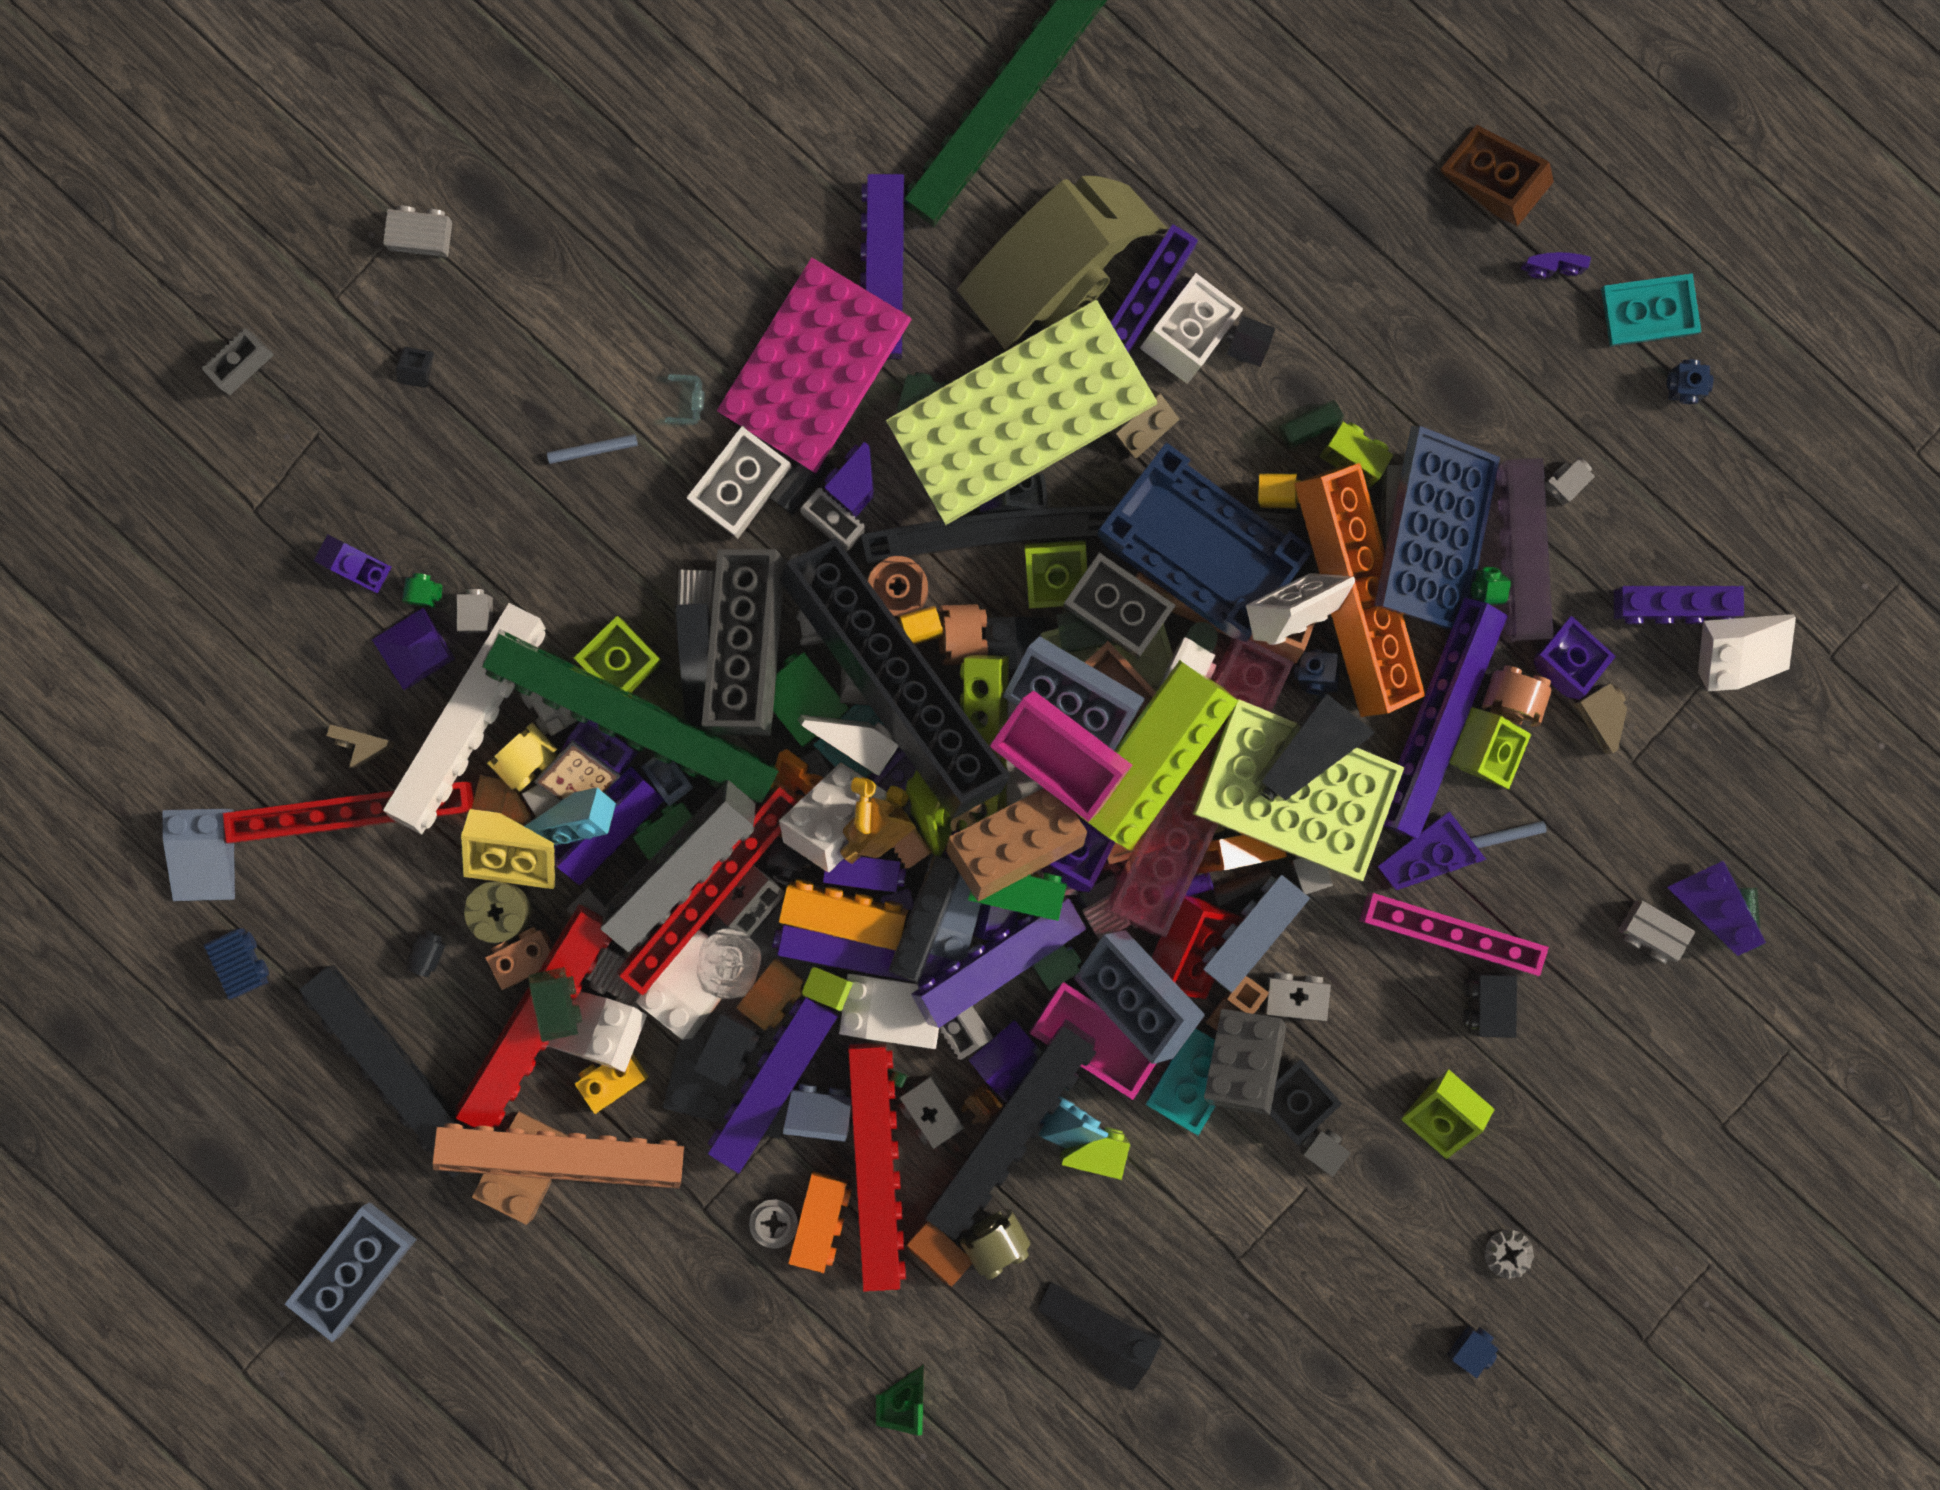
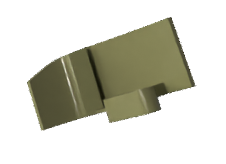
M1081 176L1075 185L1069 179H1065L1048 192L1000 239L961 283L957 291L1005 350H1009L1034 321L1044 330L1095 301L1110 282V278L1103 271V268L1113 256L1123 251L1135 238L1165 234L1168 228L1127 184L1100 176Z

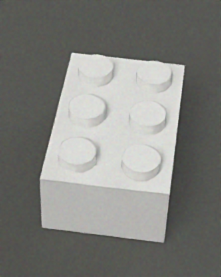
M741 427L691 491L687 499L692 505L738 539L792 466L790 462L744 427Z
M843 763L838 764L779 820L783 842L828 873L843 859L840 850L849 842L843 834V828L854 818L856 801H859L860 798L859 794L852 792L851 783L855 777H863ZM876 785L875 792L869 797V800L874 797L887 801V792Z

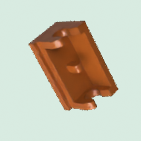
M928 1221L924 1222L904 1244L913 1255L948 1287H952L972 1265L967 1254L940 1229Z

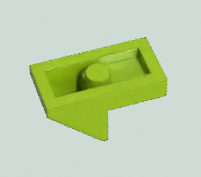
M813 967L802 990V995L842 1011L853 983Z

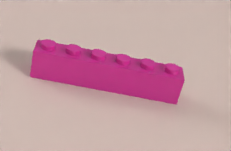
M1370 892L1367 893L1359 920L1360 922L1536 976L1541 975L1549 948Z

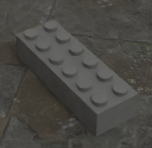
M718 549L702 727L712 735L771 736L784 589L780 580L786 565V560L776 549Z
M727 780L606 904L600 929L627 952L635 945L640 947L650 936L651 932L649 931L656 924L661 926L671 914L670 910L675 904H683L692 892L690 889L697 882L700 884L705 882L713 871L711 868L718 861L723 863L733 852L732 847L739 840L743 842L751 835L754 830L755 802Z

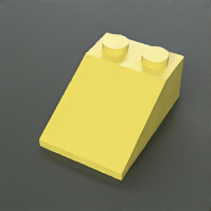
M469 810L461 834L464 877L554 889L555 861L553 842L501 813Z

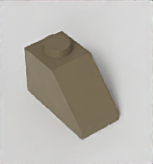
M1611 683L1602 685L1573 703L1605 754H1612L1618 750L1627 707L1623 703L1626 701L1623 692L1619 687H1613Z

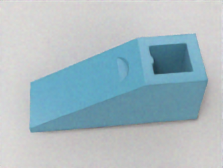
M598 787L574 792L524 827L548 839L554 845L567 844L582 839H592L593 837L608 834L616 803Z
M1060 1096L1058 1098L1062 1101L1052 1115L1046 1113L1041 1120L1044 1126L1038 1134L1042 1138L1064 1148L1101 1140L1108 1136V1133L1099 1127L1101 1123L1099 1120L1087 1115V1112Z

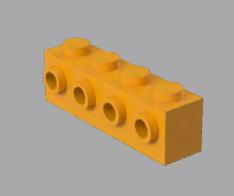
M797 879L796 882L791 881L787 886L779 923L896 951L905 929L909 911L902 908L903 905L901 903L885 901L883 904L873 901V897L865 894H855L854 897L843 894V890L836 887L827 886L825 889L813 887L814 883L802 879Z

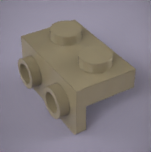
M1152 388L1150 390L1157 400V405L1110 431L1134 459L1138 458L1180 420L1161 393Z

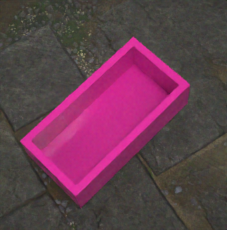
M1034 690L1021 700L989 746L1088 822L1099 813L1133 766Z
M1061 980L1029 1030L1030 1034L1048 1044L1065 1019L1069 1020L1096 1039L1093 1048L1097 1051L1095 1056L1087 1066L1082 1064L1081 1067L1133 1100L1156 1063L1151 1064L1095 1001Z

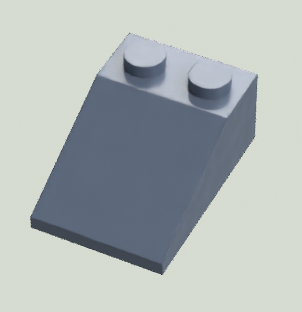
M234 809L163 810V844L173 901L235 899L234 843H226L223 813L234 812Z
M931 853L927 871H929V865L932 860L933 853ZM941 856V858L952 861L948 856ZM960 876L930 953L958 961L967 957L981 903L968 901L970 889L962 876Z
M799 1084V1089L793 1088L791 1092L783 1134L845 1141L850 1129L852 1096L848 1095L847 1089L830 1087L829 1092L817 1091L816 1085Z

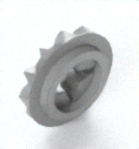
M773 1199L763 1201L754 1209L750 1217L749 1226L753 1238L759 1244L767 1248H780L787 1245L794 1238L798 1229V1219L796 1212L787 1202ZM774 1211H776L778 1221L787 1223V1225L778 1226L774 1236H772L771 1226L761 1223V1221L770 1220Z
M1502 1230L1494 1234L1487 1242L1485 1260L1490 1270L1496 1275L1506 1279L1521 1277L1522 1274L1531 1269V1263L1534 1258L1531 1242L1522 1233L1515 1230ZM1505 1243L1512 1250H1520L1514 1255L1516 1265L1508 1259H1501L1506 1254Z

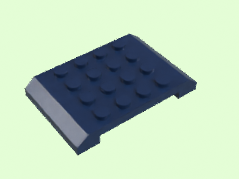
M1166 442L1101 526L1097 535L1106 548L1231 638L1247 642L1252 635L1246 605L1289 584L1310 556L1313 548L1291 531L1285 535L1188 465L1190 459Z

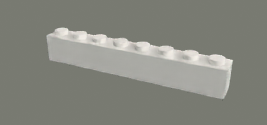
M508 603L383 810L391 819L421 835L426 828H430L437 816L436 810L441 802H445L452 792L451 785L457 775L461 776L468 765L467 759L473 749L476 750L483 741L484 730L488 724H492L499 713V705L504 697L508 698L514 689L513 682L505 678L503 682L494 680L485 675L486 669L482 667L483 660L499 628L536 647L542 643L545 637L544 630L546 628L540 618Z

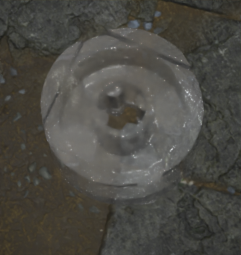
M725 928L715 932V934L703 942L699 952L696 972L702 990L722 999L745 996L756 981L761 964V952L759 947L744 931ZM725 962H731V966L726 965Z

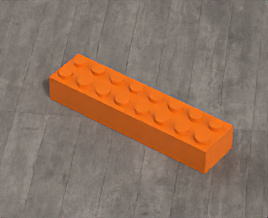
M1357 463L1332 469L1294 483L1319 573L1354 576L1355 583L1341 607L1331 613L1360 717L1388 714L1424 697V689L1403 615L1374 606L1385 550L1361 464Z

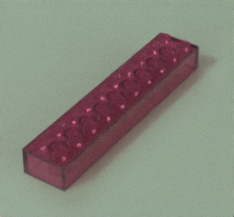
M1234 638L1231 640L1212 681L1222 686L1236 699L1271 712L1294 662L1249 639L1245 642ZM1229 716L1134 846L1104 910L1156 937L1167 936L1218 827V824L1198 817L1193 812Z

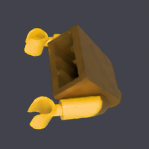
M855 777L853 779L851 790L859 794L860 798L859 801H856L854 818L843 828V834L849 842L840 850V853L847 862L853 864L862 855L873 858L881 857L916 828L902 808L909 799L908 794L902 788L890 786L887 792V801L874 797L869 800V797L874 794L876 789L874 782L864 777Z

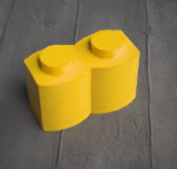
M1259 474L1258 501L1260 508L1297 509V503L1300 502L1294 483L1301 481L1297 479V474Z
M935 606L901 615L897 619V622L914 645L938 639L943 634Z

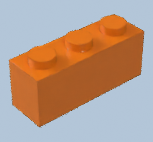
M815 1171L812 1172L789 1260L790 1265L824 1273L826 1265H833L837 1249L831 1247L834 1235L840 1237L844 1222L843 1218H839L841 1206L848 1207L852 1189L846 1188L848 1180Z

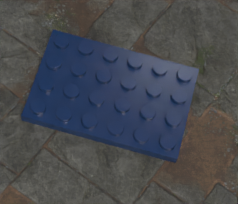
M1411 426L1374 606L1452 630L1464 598H1472L1471 586L1476 579V571L1478 569L1500 460L1499 456L1422 426Z

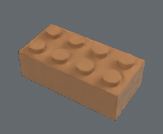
M1043 788L950 836L946 852L976 900L980 901L1083 847L1087 830L1070 807Z

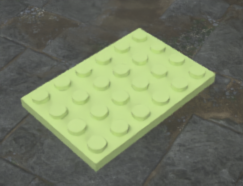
M1237 699L1239 702L1230 713L1193 814L1357 881H1363L1404 767L1355 748L1286 801L1276 802L1274 800L1270 802L1259 794L1258 790L1260 788L1253 782L1297 723Z

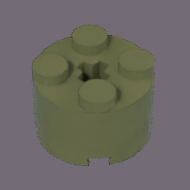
M489 882L477 887L467 897L464 917L469 930L476 938L490 943H499L512 940L524 931L531 917V905L525 892L517 886L505 882ZM496 906L504 910V913L500 914L499 918L492 914Z
M1011 1209L1006 1210L1007 1215L1003 1216L999 1211L982 1219L970 1228L973 1232L971 1236L967 1238L964 1234L960 1239V1244L979 1275H985L987 1280L998 1276L1003 1271L1002 1268L1010 1263L1014 1265L1019 1264L1029 1256L1027 1249L1031 1242Z

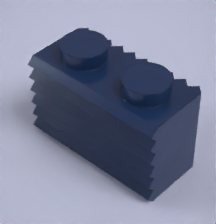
M244 928L236 929L204 944V948L207 950L209 959L212 961L214 970L217 972V976L229 1000L238 998L269 983L266 976H269L268 967L262 959L258 960L254 951L257 948L256 941L250 932H245Z

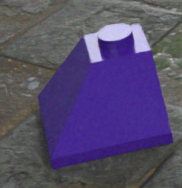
M424 608L372 639L404 691L456 659Z

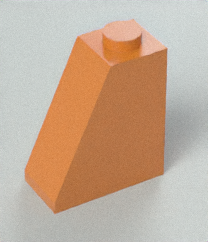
M1243 834L1190 844L1195 874L1227 870L1287 857L1285 851Z

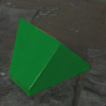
M924 1364L883 1393L876 1395V1426L917 1436L922 1435Z

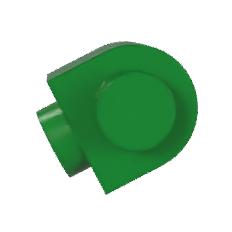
M1485 567L1483 570L1476 571V579L1471 586V595L1476 601L1485 602L1490 605H1503L1508 600L1511 581L1498 568Z
M413 573L412 578H405L402 602L435 608L436 601H440L442 596V584L431 581V576Z

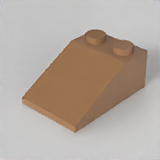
M520 1111L510 1128L524 1130V1134L537 1135V1131H552L556 1133L555 1136L568 1137V1135ZM483 1174L472 1198L527 1225L533 1220L553 1179Z

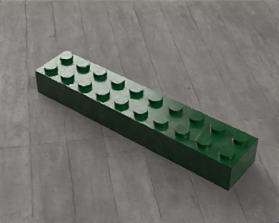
M500 628L483 660L482 667L486 669L485 675L499 682H503L505 678L514 683V689L528 696H531L532 692L542 696L544 704L556 710H559L560 706L570 710V716L585 724H587L588 720H591L598 724V730L611 737H615L618 733L625 737L628 745L640 751H643L644 747L653 750L652 753H654V757L667 764H671L673 760L680 764L682 771L698 778L699 774L707 777L710 785L718 789L729 780L752 801L762 804L779 772L772 762L717 735H712L709 731Z

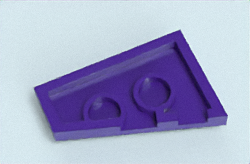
M1449 811L1421 831L1419 839L1412 838L1376 867L1392 888L1399 890L1487 859Z
M1724 861L1667 887L1737 956L1766 943Z

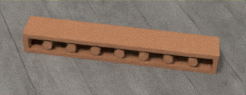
M447 1123L444 1124V1127H437L433 1170L678 1189L681 1185L684 1146H677L678 1143L675 1141L662 1140L659 1141V1144H649L646 1139L630 1138L629 1142L617 1141V1138L607 1135L599 1136L598 1139H586V1135L580 1133H569L568 1137L555 1136L556 1133L552 1131H537V1135L524 1134V1130L517 1128H508L506 1132H496L493 1127L476 1126L475 1130L463 1129L462 1125Z

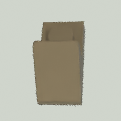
M330 725L327 733L328 737L335 738V745L352 749L353 744H356L350 768H359L393 748L395 743L394 741L335 725Z

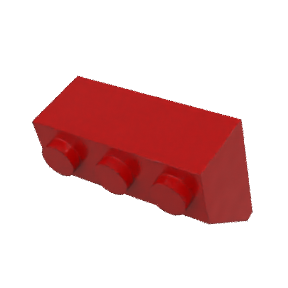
M1180 895L1151 958L1187 996L1206 999L1214 979L1202 969L1206 964L1202 959L1213 946L1218 949L1225 941L1221 936L1232 923L1237 926L1243 918L1204 900Z

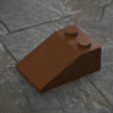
M1479 125L1474 127L1440 169L1442 174L1491 213L1517 227L1554 182L1549 161Z

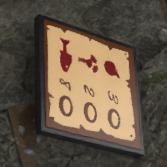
M572 740L536 777L534 783L562 801L574 792L597 787L605 793L621 777V774Z

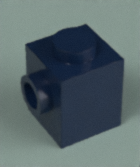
M1468 1325L1447 1355L1475 1378H1478L1484 1368L1487 1370L1493 1365L1497 1358L1495 1353L1498 1351V1348L1491 1343L1494 1339L1492 1335L1480 1326L1475 1331Z

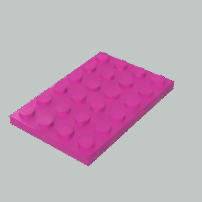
M811 257L717 411L816 473L912 319Z

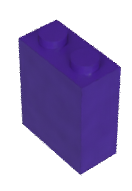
M861 856L851 864L843 858L829 873L824 871L823 883L898 892V886L903 887L905 884L906 868H901V861Z

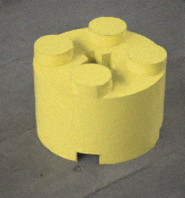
M533 722L526 727L530 733L526 730L521 734L519 733L494 756L495 758L487 763L512 790L516 787L519 792L536 777L533 771L537 767L543 771L558 756L555 753L557 748Z

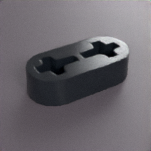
M1119 869L1095 883L1090 892L1082 891L1075 895L1073 899L1079 909L1083 910L1130 881L1124 870Z

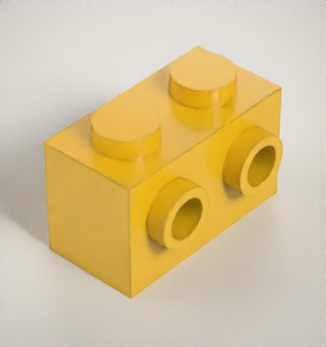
M632 1053L625 1072L604 1065L596 1068L592 1064L578 1074L581 1080L576 1082L575 1086L594 1114H596L646 1080L649 1076Z

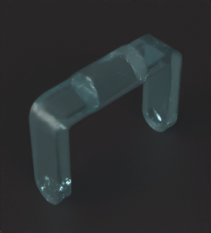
M669 374L668 380L695 382L691 407L693 419L665 417V423L698 424L700 411L704 408L705 394L702 391L701 379L693 375Z

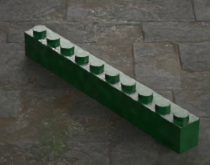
M1108 0L1050 1L1048 6L1051 9L1044 17L1039 15L1030 29L1033 32L1027 40L1022 38L1012 52L1015 55L1008 64L1003 62L994 76L997 79L992 86L986 85L976 99L979 103L972 111L970 109L966 110L958 122L961 126L956 133L952 134L950 132L940 146L943 150L936 158L932 156L926 162L922 169L925 173L918 182L913 180L904 193L907 196L905 198L906 207L935 227Z

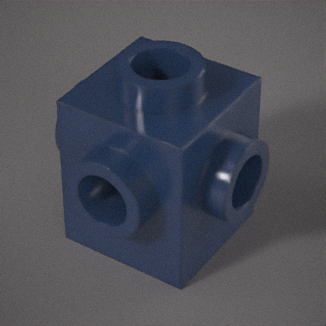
M1688 359L1682 360V363L1672 368L1668 373L1666 382L1667 389L1669 390L1668 400H1679L1680 404L1692 405L1698 404V401L1708 396V393L1712 391L1714 381L1713 375L1710 374V365H1700L1699 360Z
M1321 649L1303 652L1301 661L1295 664L1294 678L1299 681L1301 690L1312 695H1321L1324 692L1338 693L1341 668L1338 654L1328 653Z

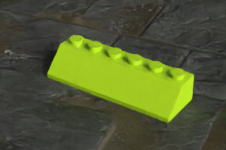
M1179 660L1116 748L1115 752L1133 766L1099 813L1088 823L1109 839L1132 851L1239 701L1222 686Z

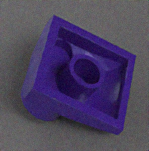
M1570 616L1544 648L1536 653L1534 665L1536 670L1543 677L1549 679L1551 684L1564 696L1579 700L1588 693L1616 656Z
M1079 818L1087 830L1083 847L1040 870L1043 873L1062 876L1061 882L1066 883L1073 890L1090 892L1116 842Z

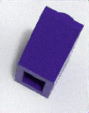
M328 534L314 559L320 565L376 593L379 592L391 569V566Z

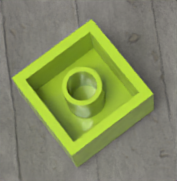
M616 616L574 657L587 672L630 693L664 662L619 616Z

